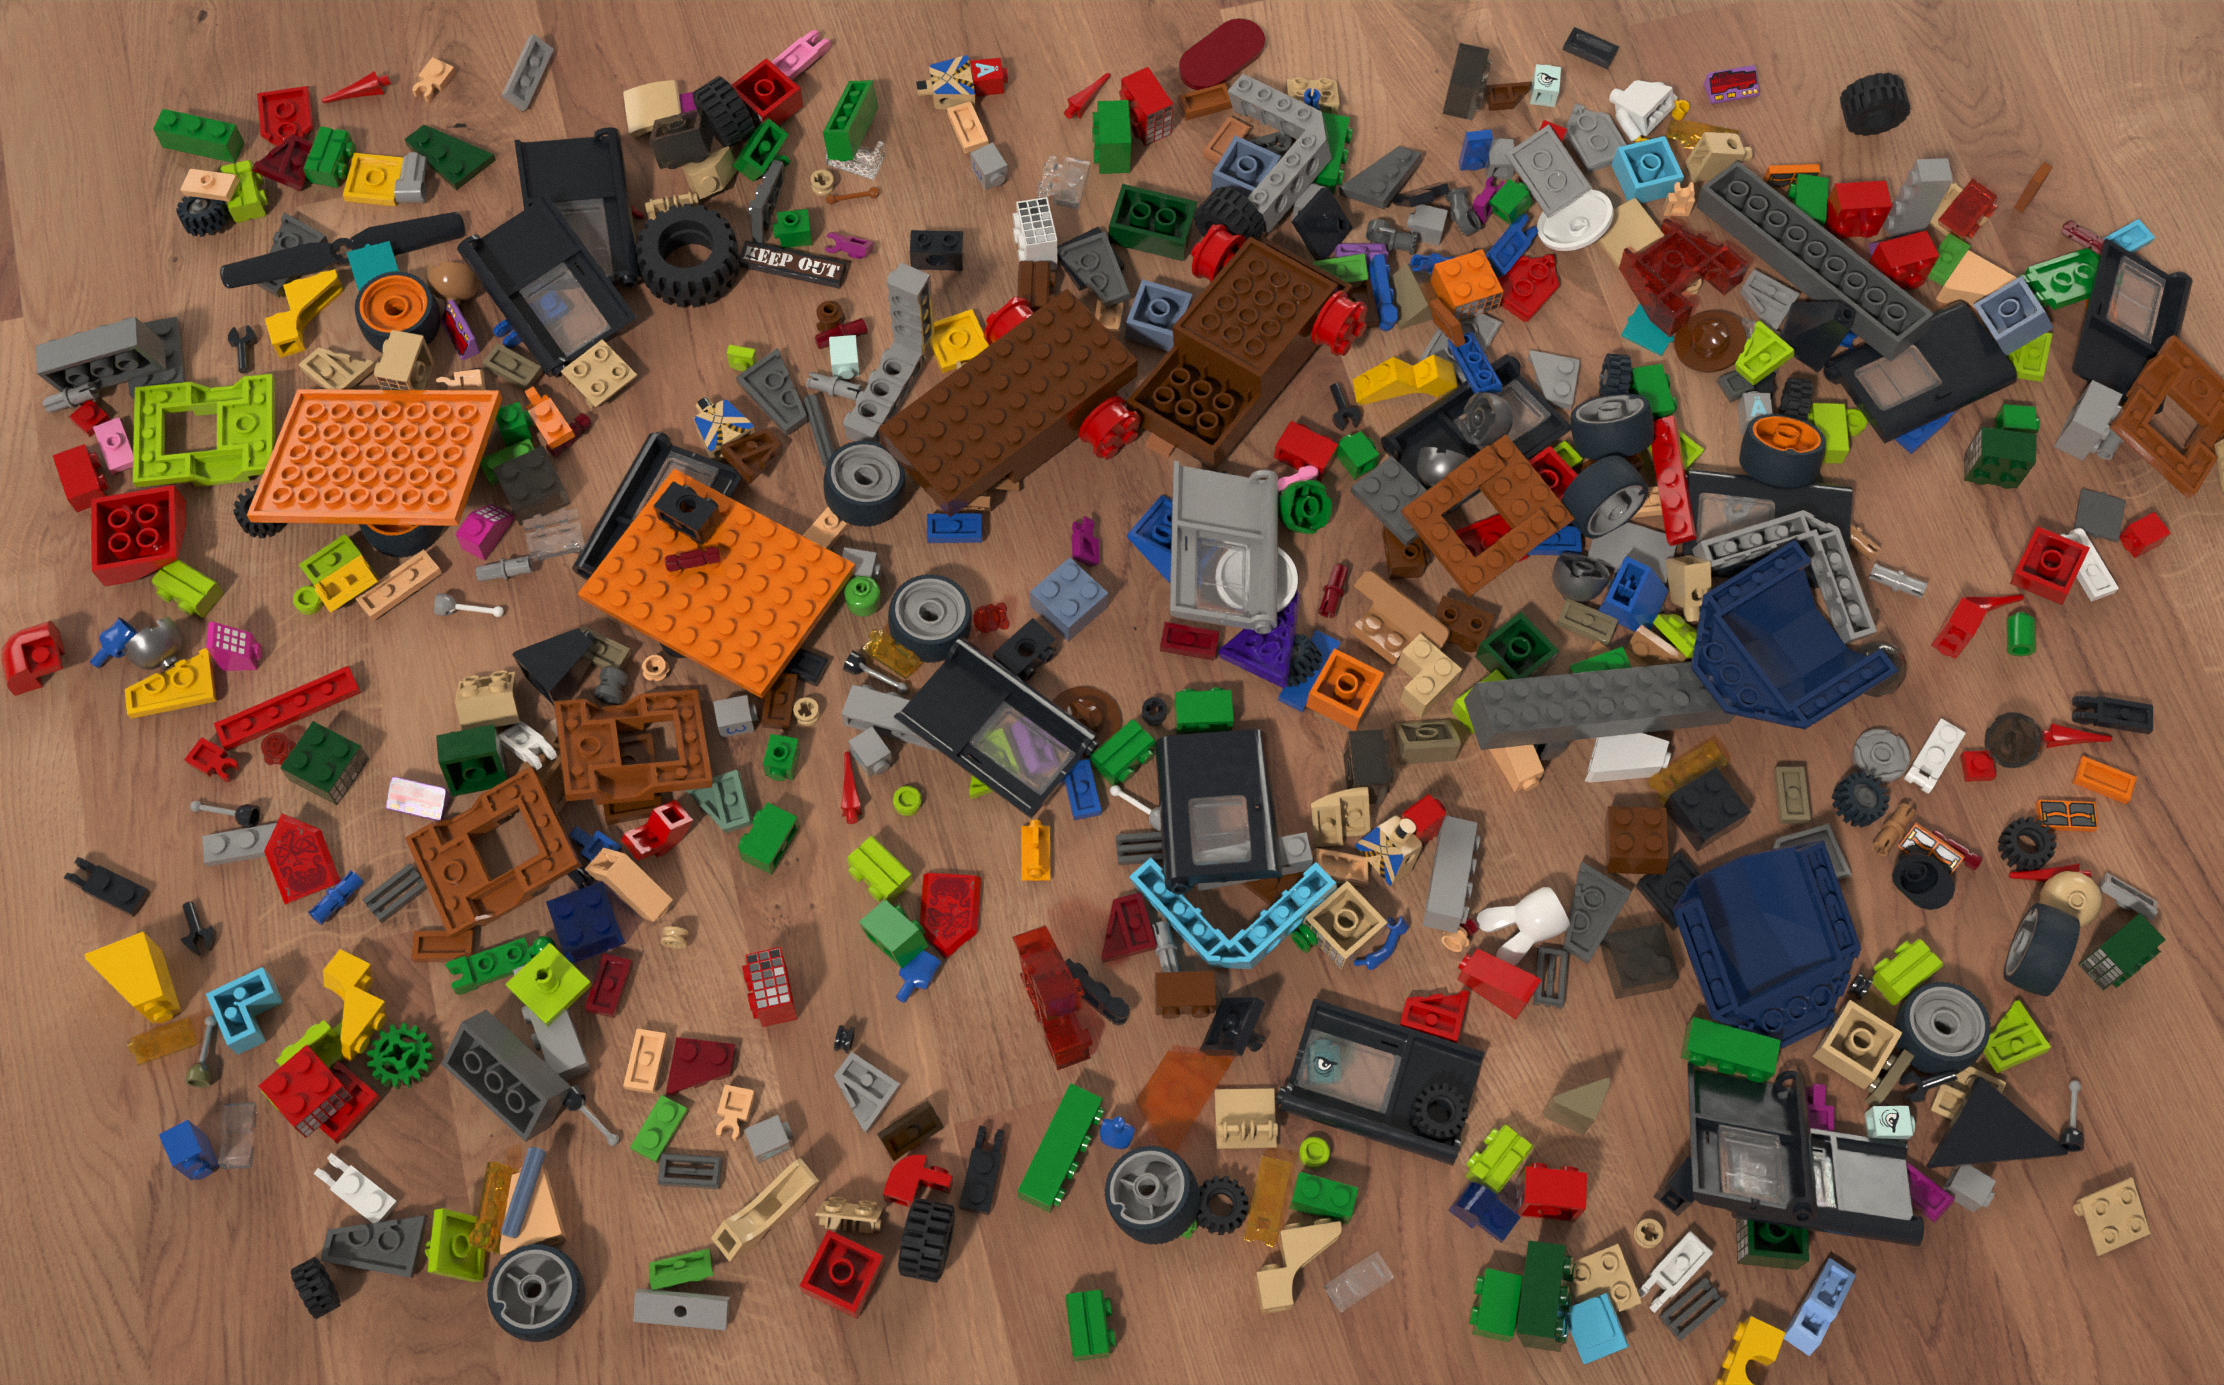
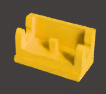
M361 554L315 584L314 590L331 613L377 583L379 577Z

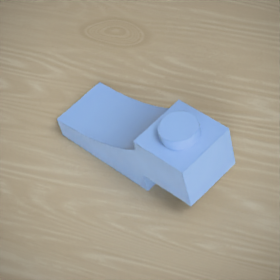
M1829 1257L1823 1264L1801 1306L1792 1317L1785 1331L1784 1339L1810 1356L1821 1344L1830 1323L1837 1316L1856 1275Z

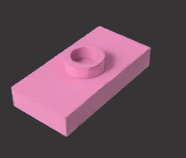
M118 417L94 426L93 429L110 473L113 475L132 468L133 449L121 419Z

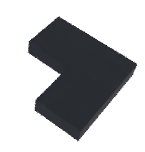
M1438 182L1397 194L1392 198L1393 204L1395 206L1415 207L1435 200L1434 197L1448 194V183Z

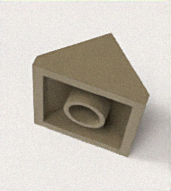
M1408 263L1388 279L1389 288H1392L1394 292L1392 305L1398 311L1396 323L1400 330L1432 320L1429 301L1438 298L1430 282V274L1427 271H1414L1412 268L1417 266H1411Z
M1450 719L1394 723L1399 765L1455 761L1461 746V740Z
M1607 1077L1553 1096L1542 1111L1544 1117L1584 1135L1596 1120L1610 1086L1609 1078Z

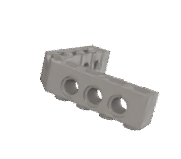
M1242 74L1227 91L1233 110L1243 116L1248 115L1260 121V124L1263 126L1267 124L1279 130L1282 135L1287 134L1297 139L1248 197L1263 217L1264 231L1269 233L1331 161L1328 133L1321 111Z
M901 262L896 271L890 272L886 282L889 289V314L892 318L891 329L893 330L894 342L889 350L885 349L878 369L871 372L868 386L865 391H860L856 398L855 408L852 412L849 411L843 421L846 438L855 442L859 440L880 442L878 428L898 412L924 367L927 358L924 356L925 347L928 343L932 342L934 336L930 274ZM893 372L899 373L897 375H890ZM880 393H886V394H887V395H885V396H878V394H880ZM867 414H874L873 417H865Z
M1805 510L1701 541L1692 549L1695 557L1711 562L1712 572L1771 554L1791 541L1796 540L1799 545L1804 544L1807 555L1811 559V566L1835 632L1846 645L1856 642L1877 632L1839 528L1814 518V515Z

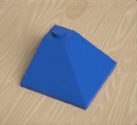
M1161 495L1128 532L1127 538L1170 583L1172 499ZM1196 541L1195 591L1206 578L1225 545Z

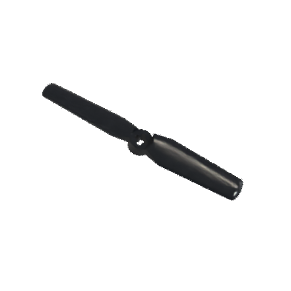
M451 212L368 227L350 239L339 238L333 243L310 242L223 265L220 269V277L223 285L231 289L316 273L335 263L341 266H349L348 258H343L342 254L337 255V252L341 251V246H346L347 250L351 249L353 251L364 248L366 244L372 246L390 241L393 254L396 256L462 238L465 236V224L458 212Z

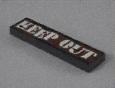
M746 240L739 259V265L742 268L840 289L846 270V262Z

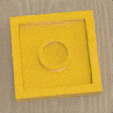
M354 153L343 192L345 202L396 207L395 182L397 179H400L403 158Z
M973 309L934 322V336L930 347L942 373L956 369V361L966 363L989 347L988 343L984 340L983 331Z

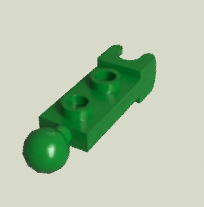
M540 936L535 939L533 945L528 946L527 940L524 937L469 957L463 956L446 963V968L452 975L463 974L459 980L451 984L455 994L462 995L477 990L479 986L514 975V969L529 963L549 943L556 948V943L548 936Z

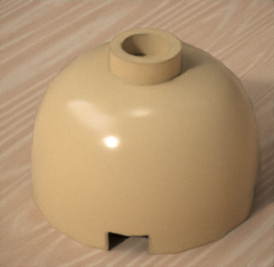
M2064 871L2045 882L2040 892V903L2055 907L2076 917L2080 921V927H2084L2097 918L2102 908V895L2099 887L2090 877L2080 872Z

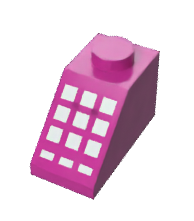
M489 504L471 512L455 535L463 550L485 561L511 525L515 516Z
M216 622L208 623L206 649L222 671L257 670L258 660L262 658V646L256 641L252 633Z

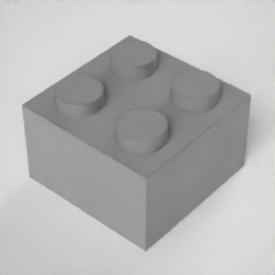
M2092 380L2073 406L2053 447L2082 461L2089 452L2094 454L2101 441H2104L2111 430L2109 428L2111 420H2115L2122 408L2118 403L2123 394Z

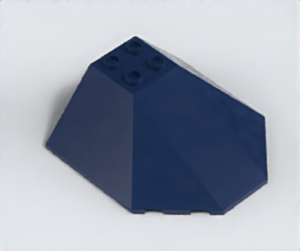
M1796 540L1791 541L1703 595L1691 669L1724 713L1806 730L1898 672V669L1882 649L1867 657L1848 649L1815 606L1804 570L1805 567L1810 565L1811 559Z
M1824 840L1739 856L1692 878L1672 911L1710 1017L1733 1028L1781 1040L1780 1048L1782 1049L1830 1026L1836 1015L1833 1012L1839 996L1843 997L1851 977L1848 974L1854 958L1858 959L1861 946Z

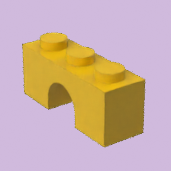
M1752 1316L1743 1321V1323L1739 1321L1732 1335V1339L1736 1340L1733 1350L1726 1352L1721 1367L1725 1368L1721 1379L1717 1378L1713 1385H1754L1746 1375L1745 1368L1747 1362L1754 1360L1766 1366L1775 1362L1786 1333Z

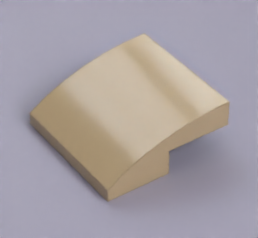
M675 80L648 83L623 92L628 131L632 137H639L654 129H657L662 134L683 124L678 85Z
M1633 198L1614 209L1611 225L1597 241L1617 268L1639 258L1642 251L1662 242L1665 235L1638 200Z
M1368 787L1339 791L1311 803L1314 847L1343 845V837L1367 835L1371 832Z
M1970 1066L1957 1074L1958 1080L1936 1087L1930 1111L1952 1120L1976 1078H1984L2001 1094L2006 1082Z

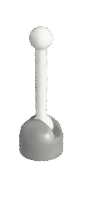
M437 593L435 598L434 614L439 616H449L456 609L490 613L495 617H501L504 614V610L500 606L487 608L456 604L452 596Z
M1113 785L1110 788V793L1113 796H1120L1147 813L1150 825L1161 832L1159 807L1151 810L1121 791L1120 786Z

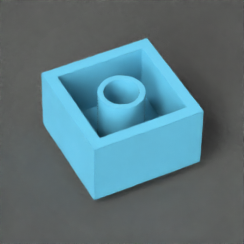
M1665 136L1617 147L1611 165L1627 201L1636 198L1640 204L1666 198L1668 193H1674L1675 183L1680 182L1681 186L1684 178Z

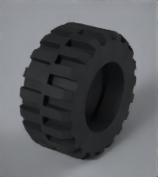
M684 204V207L679 208L675 205L669 207V210L666 212L663 210L655 214L656 218L654 220L649 219L646 222V230L642 229L638 236L639 242L636 244V253L644 283L647 288L651 289V293L656 298L660 299L662 297L663 302L672 305L674 302L677 303V307L686 308V305H692L693 308L701 307L700 304L705 302L707 304L715 302L717 296L721 298L728 293L727 287H733L736 282L735 276L739 275L740 271L739 250L734 230L731 229L730 223L726 218H721L720 213L712 209L709 212L707 207L702 205L692 207V204ZM688 244L701 245L712 251L704 262L694 267L679 268L666 262L667 257L672 251Z

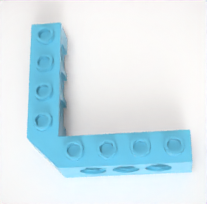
M1151 857L1129 876L1137 890L1141 892L1210 968H1254L1301 925L1310 912L1337 890L1336 882L1315 862L1303 873L1304 877L1289 891L1285 890L1282 892V897L1267 911L1264 909L1260 912L1261 916L1245 931L1242 929L1229 941L1218 928L1215 930L1208 923L1202 911L1198 907L1195 909L1185 898L1184 894L1177 895L1166 889L1164 872Z

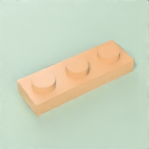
M423 549L354 598L370 619L374 621L442 574V572Z

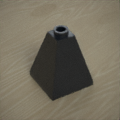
M1794 302L1790 306L1780 338L1794 349V357L1818 373L1849 332L1855 312L1840 302Z
M577 628L519 649L512 656L523 676L554 706V701L571 699L597 653L595 645L598 641L588 630L582 632Z

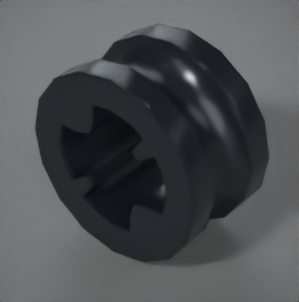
M1157 697L1147 699L1142 706L1143 720L1152 726H1157L1165 721L1167 715L1165 702ZM1152 707H1158L1156 716L1150 715Z
M1860 971L1846 993L1849 995L1854 993L1856 999L1860 1001L1871 986L1873 978H1865L1864 973Z
M839 1025L834 1042V1051L838 1052L840 1049H843L846 1054L850 1053L855 1036L854 1027L845 1029L844 1025Z

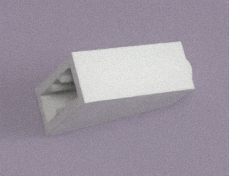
M1644 733L1598 737L1594 744L1584 781L1592 783L1657 777L1661 768L1666 769L1671 757V753L1667 752L1669 741Z

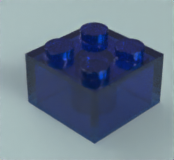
M603 881L546 901L563 953L571 964L626 944Z

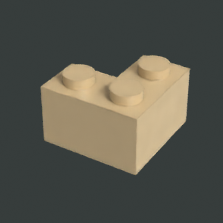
M1421 634L1401 652L1398 666L1413 678L1404 687L1400 702L1421 719L1458 682L1462 668Z

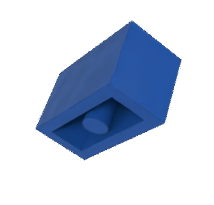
M189 1120L159 1134L172 1167L190 1180L203 1179L209 1176L214 1168L220 1166L207 1135Z

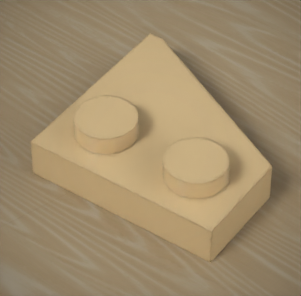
M319 347L298 364L300 369L321 388L351 390L375 369L374 362L366 359L363 362L352 359L351 355L333 353L331 350Z

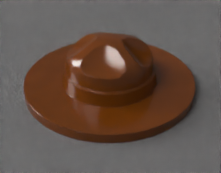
M1718 311L1702 312L1688 318L1681 324L1674 339L1675 352L1679 360L1692 370L1705 373L1722 371L1735 364L1740 354L1744 352V346L1747 342L1746 332L1742 324L1729 314Z
M1085 686L1070 688L1057 695L1052 701L1098 734L1096 741L1099 742L1097 749L1120 730L1121 717L1117 705L1111 697L1096 688ZM1055 745L1060 751L1066 753V752H1065L1064 750H1062L1060 747H1058L1057 745Z

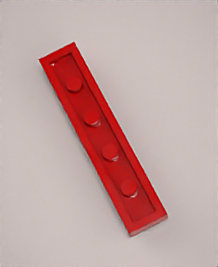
M1671 415L1653 421L1654 441L1651 443L1666 539L1670 546L1695 540L1697 536L1677 419Z
M346 666L213 724L225 751H228L358 695L361 691L350 667Z

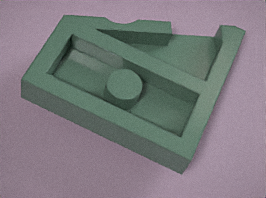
M738 770L713 777L712 788L686 790L725 833L753 825L741 774Z

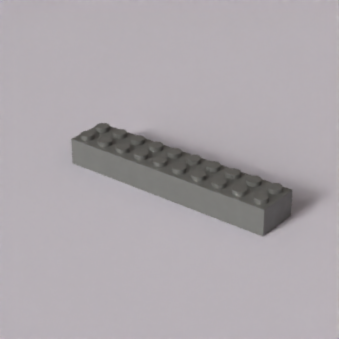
M1739 161L1734 162L1701 187L1697 202L1699 210L1815 302H1840L1844 306L1850 307L1855 312L1850 330L1890 362L1927 333L1934 316L1930 310Z
M1692 662L1476 683L1464 699L1481 750L1728 724L1736 716L1723 712L1692 671Z

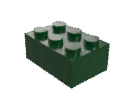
M1122 184L1109 224V243L1183 261L1195 224L1194 215L1197 210V201Z
M1528 1240L1516 1334L1523 1347L1561 1352L1562 1343H1567L1569 1326L1565 1324V1313H1570L1572 1308V1294H1569V1282L1575 1281L1576 1263H1573V1256H1570L1566 1245Z

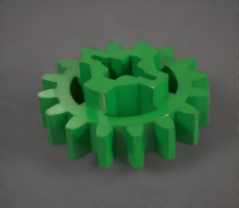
M402 1023L400 1030H397L392 1024L390 1025L389 1033L386 1034L382 1030L379 1031L381 1036L379 1041L371 1040L375 1050L367 1051V1055L374 1060L368 1062L367 1065L371 1070H375L372 1075L376 1080L382 1078L381 1083L385 1087H388L392 1082L396 1090L400 1089L402 1083L411 1088L413 1079L416 1078L417 1081L422 1082L423 1078L420 1074L423 1071L431 1072L427 1062L435 1061V1057L428 1052L435 1048L431 1042H427L429 1036L425 1032L420 1034L421 1030L418 1026L415 1025L410 1030L406 1023ZM403 1038L412 1039V1040L416 1041L417 1043H416V1044H414V1042L406 1043V1042H404ZM405 1052L402 1054V1059L398 1061L397 1059L400 1058L399 1053ZM385 1069H396L399 1074L389 1073Z

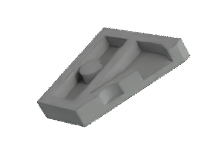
M1755 269L1739 292L1763 324L1774 333L1777 332L1786 318L1791 304L1796 302L1800 293Z
M1530 350L1528 361L1533 365L1534 377L1537 385L1541 388V396L1551 406L1571 410L1580 360Z
M853 1052L848 1055L834 1075L863 1132L868 1134L900 1089V1084Z

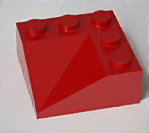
M174 485L91 499L92 572L105 587L134 582L178 560L187 525L186 500Z

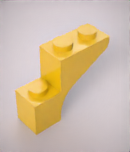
M335 269L320 272L318 275L308 278L297 279L283 285L291 311L276 313L271 317L265 318L272 345L279 358L305 351L303 335L307 324L342 294L343 286Z
M1434 354L1413 366L1395 357H1391L1352 379L1356 402L1362 405L1412 393L1429 394L1437 398L1457 387L1453 363Z
M340 949L323 969L324 987L335 992L344 1002L341 1029L342 1056L351 1062L358 1053L361 1054L365 1051L370 1037L375 1030L379 1031L384 1026L387 1015H385V1001L367 993L373 983L371 964Z

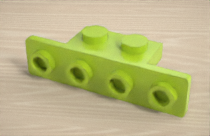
M325 1020L311 1026L306 1031L304 1037L295 1044L287 1046L282 1051L281 1056L275 1061L282 1066L305 1045H308L331 1070L337 1061L340 1062L344 1059L341 1044L342 1022L333 1029Z

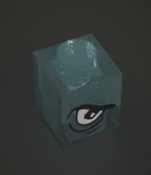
M1331 1040L1314 1041V1045L1306 1048L1307 1085H1333L1340 1083V1045H1332Z

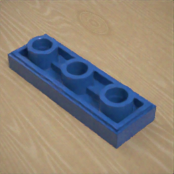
M1473 332L1463 334L1466 344L1459 347L1454 346L1449 339L1447 340L1448 347L1474 394L1478 392L1492 394L1502 392V384Z

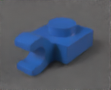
M575 826L569 834L574 843L583 847L580 854L589 862L603 848L618 852L622 850L621 845L598 830L592 837L581 828Z

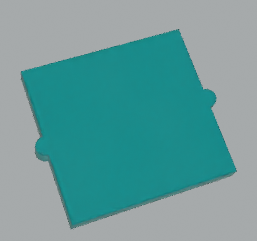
M390 241L372 246L366 244L364 248L346 252L358 291L361 290L365 283L377 275L379 276L382 273H389L391 271L399 272Z
M1639 303L1633 315L1628 317V323L1621 333V337L1662 356L1668 344L1674 341L1673 336L1680 322Z

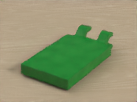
M2085 248L2027 267L2025 274L2020 276L2023 277L2028 287L2035 292L2034 296L2043 309L2050 305L2053 310L2089 299L2100 255L2094 253L2091 250L2092 248ZM2116 276L2113 290L2119 289L2122 283L2118 276Z

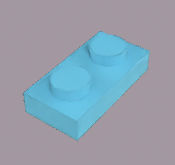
M2137 219L2103 239L2107 238L2129 252L2135 253L2151 244L2155 236L2140 219Z

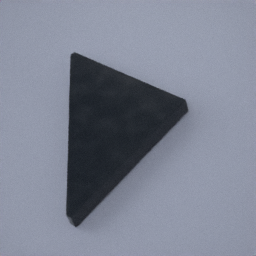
M1979 1077L1972 1083L1926 1166L1929 1169L1937 1167L2062 1157L2067 1155L2069 1151L1984 1078Z

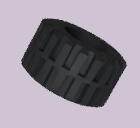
M1876 73L1865 76L1848 85L1847 89L1841 93L1840 104L1848 131L1854 132L1855 135L1869 136L1890 131V129L1904 122L1910 114L1911 108L1902 78L1898 75H1892V73Z
M716 77L692 93L699 115L715 139L724 147H731L754 132L753 120L745 104L732 85L723 77Z
M1228 187L1216 188L1199 206L1194 215L1196 227L1203 237H1205L1213 224L1226 226L1228 233L1234 236L1240 234L1246 238V241L1249 237L1258 240L1265 230L1263 217L1256 206L1240 192Z
M916 1198L912 1203L906 1219L899 1252L898 1269L901 1276L934 1283L940 1280L946 1266L955 1222L953 1205Z

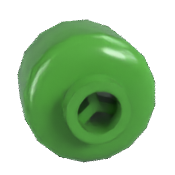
M858 576L851 579L846 585L844 591L846 606L851 613L856 616L865 617L872 615L878 610L881 604V593L879 585L874 579L868 576Z

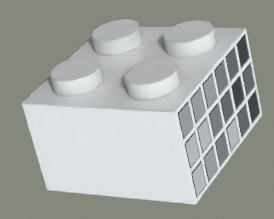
M1048 198L1016 202L1017 213H1012L1014 241L1019 246V262L1046 261L1050 263V271L1057 270V237Z

